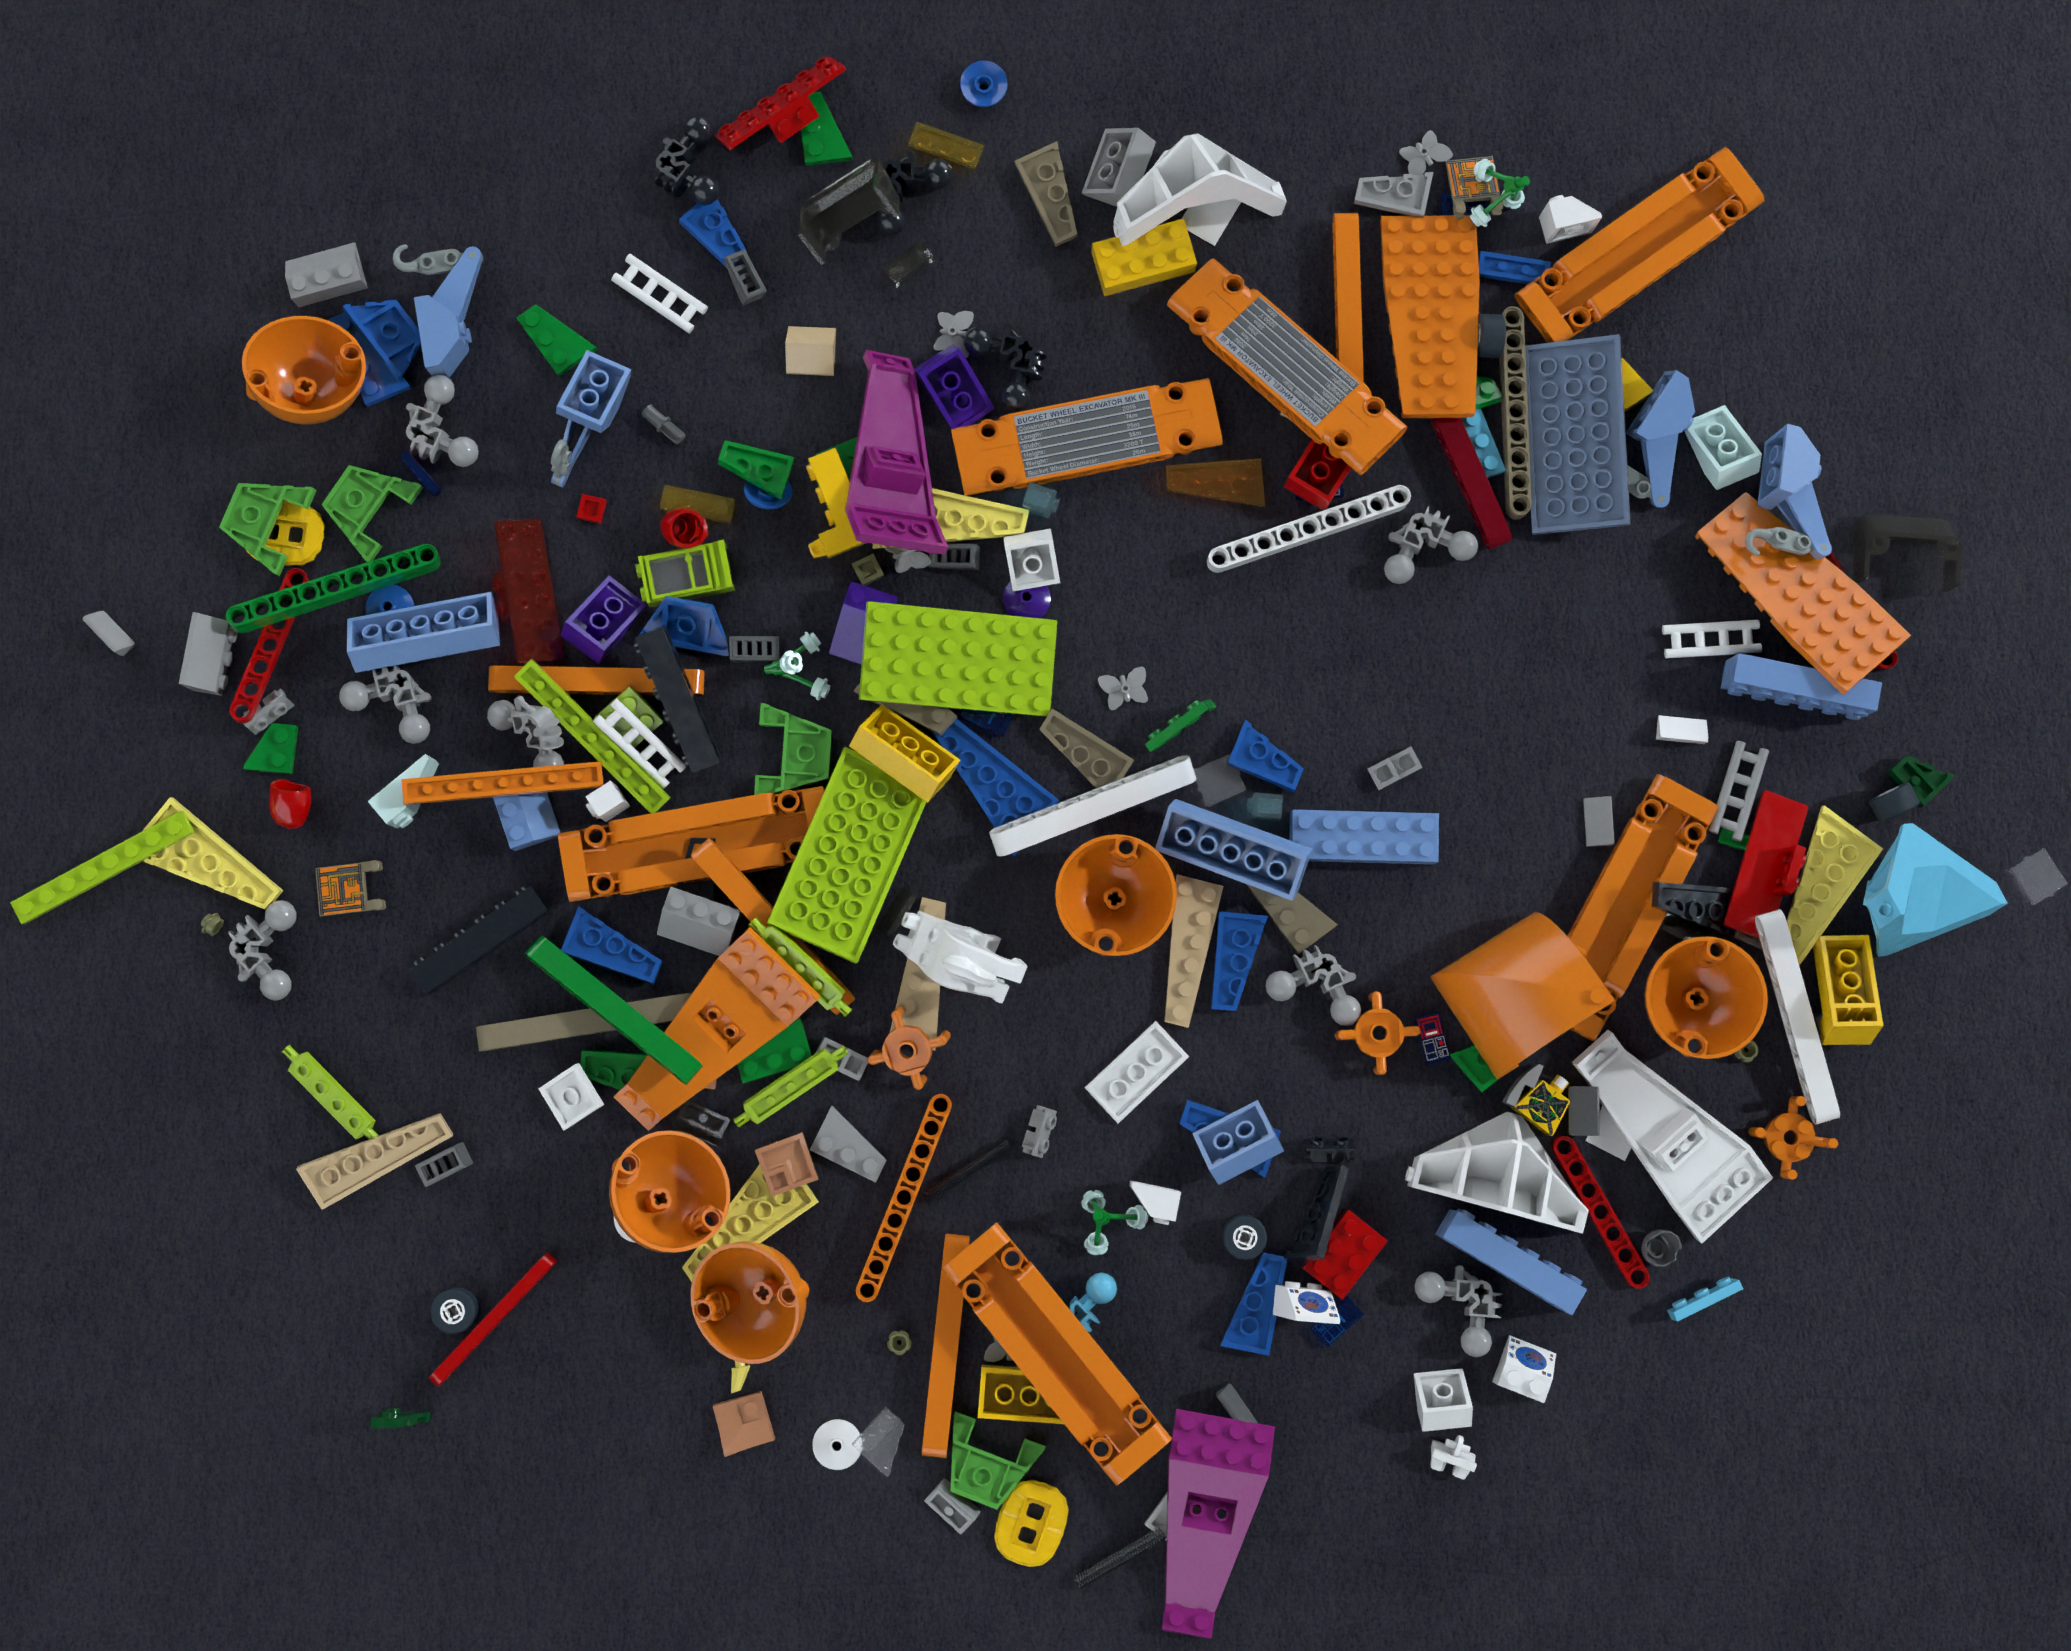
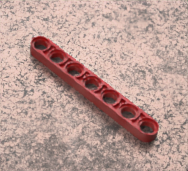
M299 568L289 570L284 577L279 591L293 586L290 581L294 575L303 576L304 580L302 583L309 581L308 576ZM295 617L286 619L285 626L282 629H274L272 624L263 628L230 706V714L236 722L245 724L253 719ZM267 640L276 641V647L272 651H265L263 649L264 643ZM258 662L267 663V669L263 673H256L254 666ZM247 685H258V691L254 695L245 694ZM247 706L249 708L247 716L237 717V708Z
M1557 1137L1552 1143L1553 1154L1578 1198L1589 1210L1588 1215L1625 1281L1634 1288L1640 1289L1645 1287L1650 1279L1649 1273L1578 1147L1569 1137ZM1562 1140H1566L1570 1144V1150L1567 1154H1561L1557 1149L1558 1143ZM1573 1162H1579L1582 1165V1172L1577 1176L1572 1175L1569 1170ZM1587 1183L1592 1184L1595 1189L1591 1197H1585L1582 1194V1187ZM1598 1205H1603L1607 1210L1606 1216L1602 1219H1598L1594 1215V1209ZM1612 1226L1616 1227L1619 1231V1236L1614 1241L1609 1240L1606 1236L1607 1229ZM1624 1248L1629 1249L1631 1252V1259L1628 1262H1622L1619 1259V1252ZM1635 1270H1640L1644 1275L1643 1281L1639 1284H1634L1631 1280V1274Z
M547 1252L431 1374L429 1379L439 1387L554 1266L557 1260Z

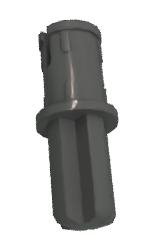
M652 404L644 409L641 414L642 417L655 426L658 433L662 432L677 445L684 440L685 433L670 421V417L662 415Z

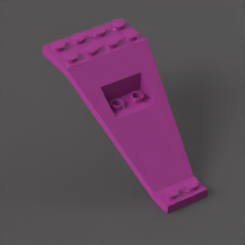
M866 350L863 359L869 372L845 507L856 540L862 543H874L886 547L893 546L906 550H918L930 554L945 555L948 545L935 514L915 370L909 358Z
M1176 1409L1168 1458L1165 1607L1161 1630L1207 1639L1212 1638L1215 1611L1269 1477L1275 1432L1274 1426ZM1198 1506L1201 1509V1513L1194 1514L1192 1507ZM1217 1511H1224L1225 1518H1218Z

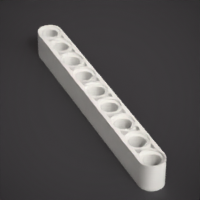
M1397 485L1218 546L1209 553L1207 566L1212 572H1223L1393 514L1406 507L1410 501L1411 493L1406 486ZM1393 494H1401L1404 502L1397 503L1394 501ZM1370 502H1379L1382 510H1373ZM1356 509L1359 512V518H1351L1348 515V510ZM1329 516L1334 517L1337 525L1329 526L1325 522V518ZM1303 525H1312L1315 532L1312 534L1305 533ZM1280 533H1290L1292 540L1289 542L1283 541ZM1264 539L1268 541L1270 548L1261 549L1257 542ZM1238 547L1244 548L1247 551V556H1237L1235 549ZM1221 555L1225 563L1217 565L1212 561V557Z
M1188 755L1180 756L996 827L989 834L997 856H1005L1191 784L1197 778L1190 757Z
M1779 909L1756 916V928L1803 1095L1806 1099L1809 1116L1815 1125L1840 1118L1839 1106L1785 915Z

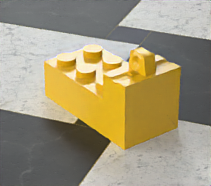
M836 448L809 458V465L806 466L811 481H817L819 487L815 488L820 503L825 502L828 510L825 511V515L829 525H835V528L818 534L819 539L808 545L813 558L827 556L829 559L866 544L856 540L845 512L850 482Z
M1869 935L1819 936L1813 947L1823 1013L1818 1022L1821 1045H1870L1883 1027Z

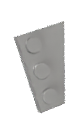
M1425 172L1424 175L1403 174L1400 177L1378 176L1359 178L1354 204L1407 216L1424 217L1433 172Z
M831 1106L810 1150L876 1183L887 1160Z

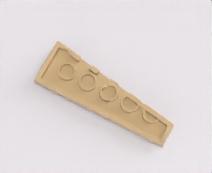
M1177 874L1175 879L1177 902L1172 920L1164 1022L1189 1028L1223 886Z
M922 897L919 911L945 920L946 903ZM907 958L896 1007L901 1005L905 1008V1013L902 1015L904 1025L918 1026L923 1029L929 1039L937 1037L940 985L931 980L915 962ZM893 1021L890 1032L895 1029Z
M441 1113L304 1163L298 1166L296 1170L323 1210L453 1136V1132Z

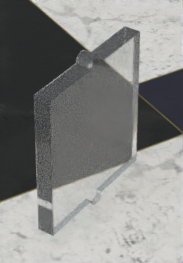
M1230 754L1194 770L1197 778V791L1201 792L1207 808L1246 791L1239 775L1240 770L1227 765Z
M2045 848L2030 857H2024V861L2010 869L2033 905L2046 897H2053L2054 892L2068 884Z

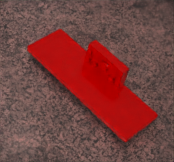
M830 56L819 59L815 63L816 66L810 70L800 72L791 83L781 85L774 95L761 99L757 103L758 106L752 110L742 112L732 124L723 125L718 130L719 133L715 135V138L731 150L768 124L776 139L782 143L820 117L808 96L846 70L845 66Z
M1768 790L1762 792L1723 925L1725 927L1760 939L1755 917L1778 910L1782 896L1793 894L1799 884L1798 874L1806 860L1804 856L1806 848L1798 845V841L1808 811L1807 805Z

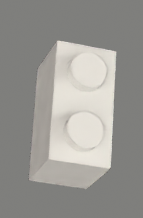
M612 781L607 782L586 796L589 801L586 807L592 816L597 819L601 818L605 822L630 807L618 786Z

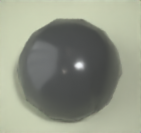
M1656 1229L1650 1231L1645 1236L1641 1251L1648 1263L1656 1267H1665L1676 1261V1255L1682 1249V1244L1679 1237L1672 1231Z

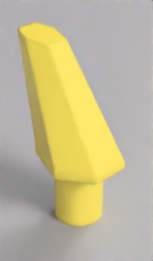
M735 1361L736 1367L731 1368V1393L741 1390L750 1365Z

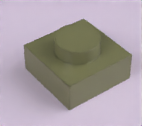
M874 553L852 563L861 584L864 586L884 577Z

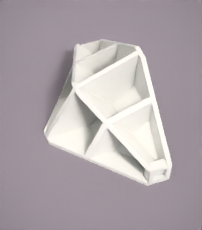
M1197 133L1184 136L1174 147L1164 151L1155 165L1117 202V211L1113 222L1114 234L1117 238L1119 237L1122 246H1126L1184 208L1236 199L1270 216L1282 215L1287 201L1279 182L1272 180Z
M1505 1112L1414 1157L1413 1165L1408 1167L1405 1180L1408 1181L1407 1186L1582 1234L1589 1211L1569 1187L1522 1115Z

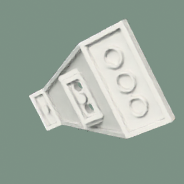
M1609 1030L1602 1034L1572 1062L1589 1086L1599 1087L1600 1103L1672 1208L1700 1243L1709 1238L1773 1179L1750 1145L1627 1052Z

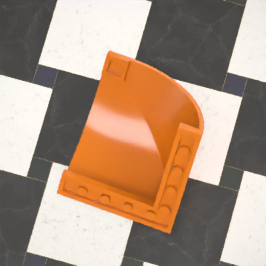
M1534 912L1430 977L1497 1080L1519 1066L1518 1064L1615 1001L1574 943L1554 922L1538 912Z

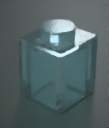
M1030 482L1022 508L1029 510L1030 513L1049 519L1051 512L1056 513L1060 502L1059 499H1056L1057 491Z
M1254 792L1252 798L1247 799L1246 813H1250V819L1280 821L1283 795Z

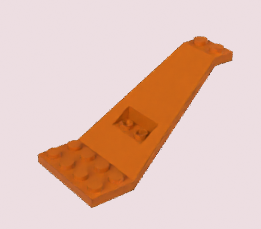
M749 927L717 958L664 1032L693 1055L703 1067L685 1085L651 1057L647 1056L631 1080L616 1093L614 1098L649 1131L669 1113L787 1028L820 998V995Z

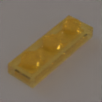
M919 122L916 123L909 141V147L975 170L984 149V145Z
M665 485L660 509L670 511L677 507L690 508L698 512L704 519L731 524L736 500Z

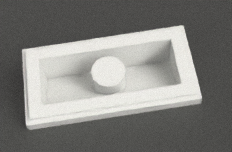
M1659 715L1656 740L1706 744L1708 743L1707 720Z

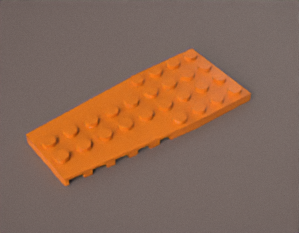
M1454 215L1424 217L1381 216L1383 287L1390 321L1389 330L1392 335V352L1395 357L1396 378H1398V394L1402 407L1401 416L1402 418H1472L1476 409L1480 282L1476 225L1470 219V215H1464V218L1455 219Z
M1745 492L1701 528L1695 538L1697 540L1701 538L1709 547L1708 552L1712 557L1717 556L1725 565L1723 569L1727 574L1730 575L1732 573L1741 583L1739 587L1743 592H1749L1756 600L1754 604L1761 612L1765 610L1772 618L1770 622L1784 638L1842 695H1845L1908 640L1911 635L1868 593L1827 558L1824 557L1819 560L1815 559L1810 552L1805 555H1797L1775 549L1768 542L1757 537L1753 539V546L1760 551V555L1751 553L1745 543L1746 535L1750 530L1776 527L1792 529L1769 510L1757 507L1758 501Z

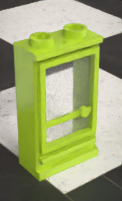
M719 540L718 542L702 544L692 548L638 556L639 564H635L638 578L643 580L644 587H640L642 601H647L649 607L659 606L666 596L691 600L735 591L731 579V568L727 558L725 541Z

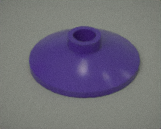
M1010 581L1003 593L1004 608L1010 616L1042 618L1050 606L1051 596L1047 585L1013 591ZM1029 593L1032 598L1029 601H1025L1022 598L1023 594Z

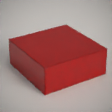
M582 494L576 517L581 520L601 524L607 503L606 499Z

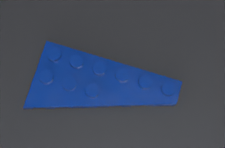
M958 719L951 724L942 736L932 731L940 745L960 759L956 769L994 828L1059 802V799ZM1016 851L1011 854L1013 855V857H1015L1019 851Z

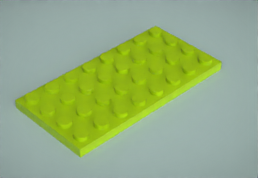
M868 601L866 602L859 700L1047 717L1051 709L1057 620Z
M844 747L766 924L773 925L790 935L857 964L926 801L856 751Z

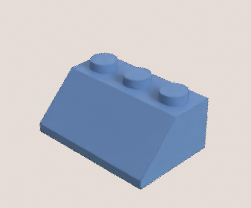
M547 792L493 797L510 849L518 851L558 837V833H561Z
M1258 1100L1192 1133L1208 1169L1218 1185L1284 1152Z

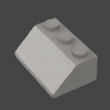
M1139 128L1105 129L1082 194L1117 207V202L1144 176L1156 141Z
M355 242L285 262V278L291 299L298 307L368 288Z
M196 612L192 613L180 674V685L192 691L222 696L223 690H226L228 685L227 668L231 665L233 659L231 652L232 643L237 638V632L232 629L227 620Z
M670 887L662 909L657 935L720 956L732 944L742 912L738 909Z

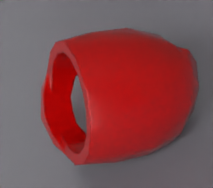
M677 507L672 509L660 521L661 534L669 544L678 548L699 546L708 535L705 519L698 512L690 508Z
M278 779L270 784L269 809L275 823L288 829H297L303 826L311 807V788L289 780Z

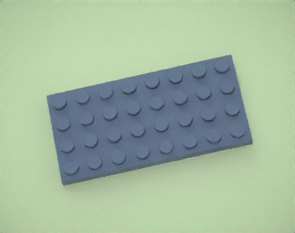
M1620 335L1525 346L1532 534L1629 526L1630 506Z

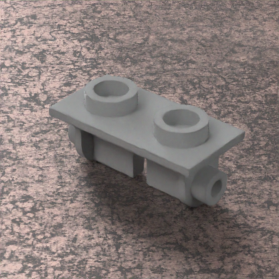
M281 688L277 691L273 690L272 693L262 699L265 706L262 708L259 704L253 719L244 724L255 735L294 706L286 698V694ZM249 710L243 713V717L247 716Z
M1037 1105L1036 1109H1033L1029 1126L1035 1127L1036 1131H1026L1022 1144L1024 1153L1043 1158V1154L1047 1152L1049 1147L1048 1138L1050 1132L1056 1125L1057 1111Z

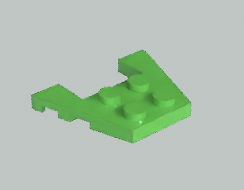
M349 465L321 505L348 537L364 560L370 562L374 560L383 546L362 532L388 494L392 492L412 505L423 489V486L419 483L404 481L400 478L385 476Z
M238 483L219 527L270 571L280 576L288 556L265 546L282 506L286 501L308 510L317 490L312 487Z
M761 703L759 725L785 727L781 776L756 775L754 795L763 793L775 794L828 780L832 730L771 707L768 704Z
M955 1411L950 1492L997 1510L1042 1454L1046 1446L1024 1438L1016 1462H1011L968 1445L967 1443L976 1419Z

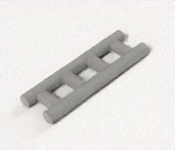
M1736 741L1717 801L1719 808L1711 821L1708 831L1718 834L1720 827L1734 831L1732 839L1741 842L1769 750L1760 748L1758 755L1744 751L1745 742ZM1741 760L1755 764L1751 777L1737 773ZM1734 782L1748 786L1744 800L1730 796ZM1727 805L1741 809L1737 822L1723 818Z

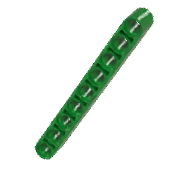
M422 544L234 605L227 610L226 620L237 633L253 631L431 573L439 568L441 563L440 557L434 546ZM426 555L434 556L430 561L425 562L422 560ZM404 562L410 563V566L406 569L399 568ZM379 570H387L384 576H376ZM355 578H363L360 584H352ZM340 585L337 591L329 592L331 586ZM312 592L316 593V596L313 599H305L307 594ZM286 600H292V604L289 607H281ZM269 608L266 614L258 615L260 609ZM245 616L242 622L234 623L236 617Z
M541 935L524 953L536 966L683 1084L687 1085L703 1067L693 1055L544 936Z

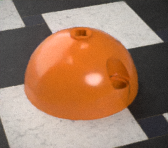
M291 316L275 320L253 334L243 351L242 369L246 381V394L250 399L257 401L273 416L284 421L303 425L329 421L346 411L362 389L366 372L363 350L348 331L328 320L310 316Z
M1116 834L1094 838L1082 844L1069 856L1060 870L1056 882L1055 898L1057 911L1065 929L1078 943L1101 956H1121L1139 952L1152 945L1162 936L1173 919L1177 902V889L1171 868L1155 848L1138 838ZM1123 842L1130 843L1133 848L1130 854L1121 853L1119 845ZM1113 893L1118 894V899H1121V903L1117 902L1116 906L1111 905V900H1108V896L1112 897ZM1102 938H1109L1112 941L1113 947L1110 950L1104 951L1099 947V941Z
M1716 937L1687 939L1667 950L1652 967L1644 994L1648 1018L1660 1038L1669 1046L1681 1052L1685 1057L1702 1059L1728 1056L1746 1046L1756 1036L1762 1026L1768 1003L1764 977L1752 957L1732 942ZM1712 944H1716L1719 948V954L1716 957L1710 952ZM1694 995L1698 999V1003L1690 1000V996ZM1691 1039L1697 1043V1050L1694 1053L1688 1048V1043Z
M657 1131L636 1140L613 1162L609 1188L610 1205L620 1228L637 1244L660 1253L684 1252L697 1248L707 1242L722 1226L730 1205L729 1178L720 1158L700 1139L679 1131ZM622 1161L629 1163L630 1171H626L622 1167ZM655 1197L659 1199V1205L655 1203ZM705 1216L712 1218L713 1226H709L705 1222Z
M748 1241L734 1242L711 1251L697 1267L691 1285V1307L702 1335L719 1353L737 1362L760 1364L779 1356L797 1337L805 1317L809 1286L801 1279L799 1272L791 1261L773 1247Z

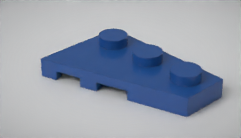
M718 199L713 204L706 206L697 203L679 219V223L725 267L724 257L745 249ZM741 261L733 263V265L736 267Z
M1245 720L1227 765L1294 793L1303 768L1282 750L1277 749L1268 741L1269 739L1266 736L1258 733Z

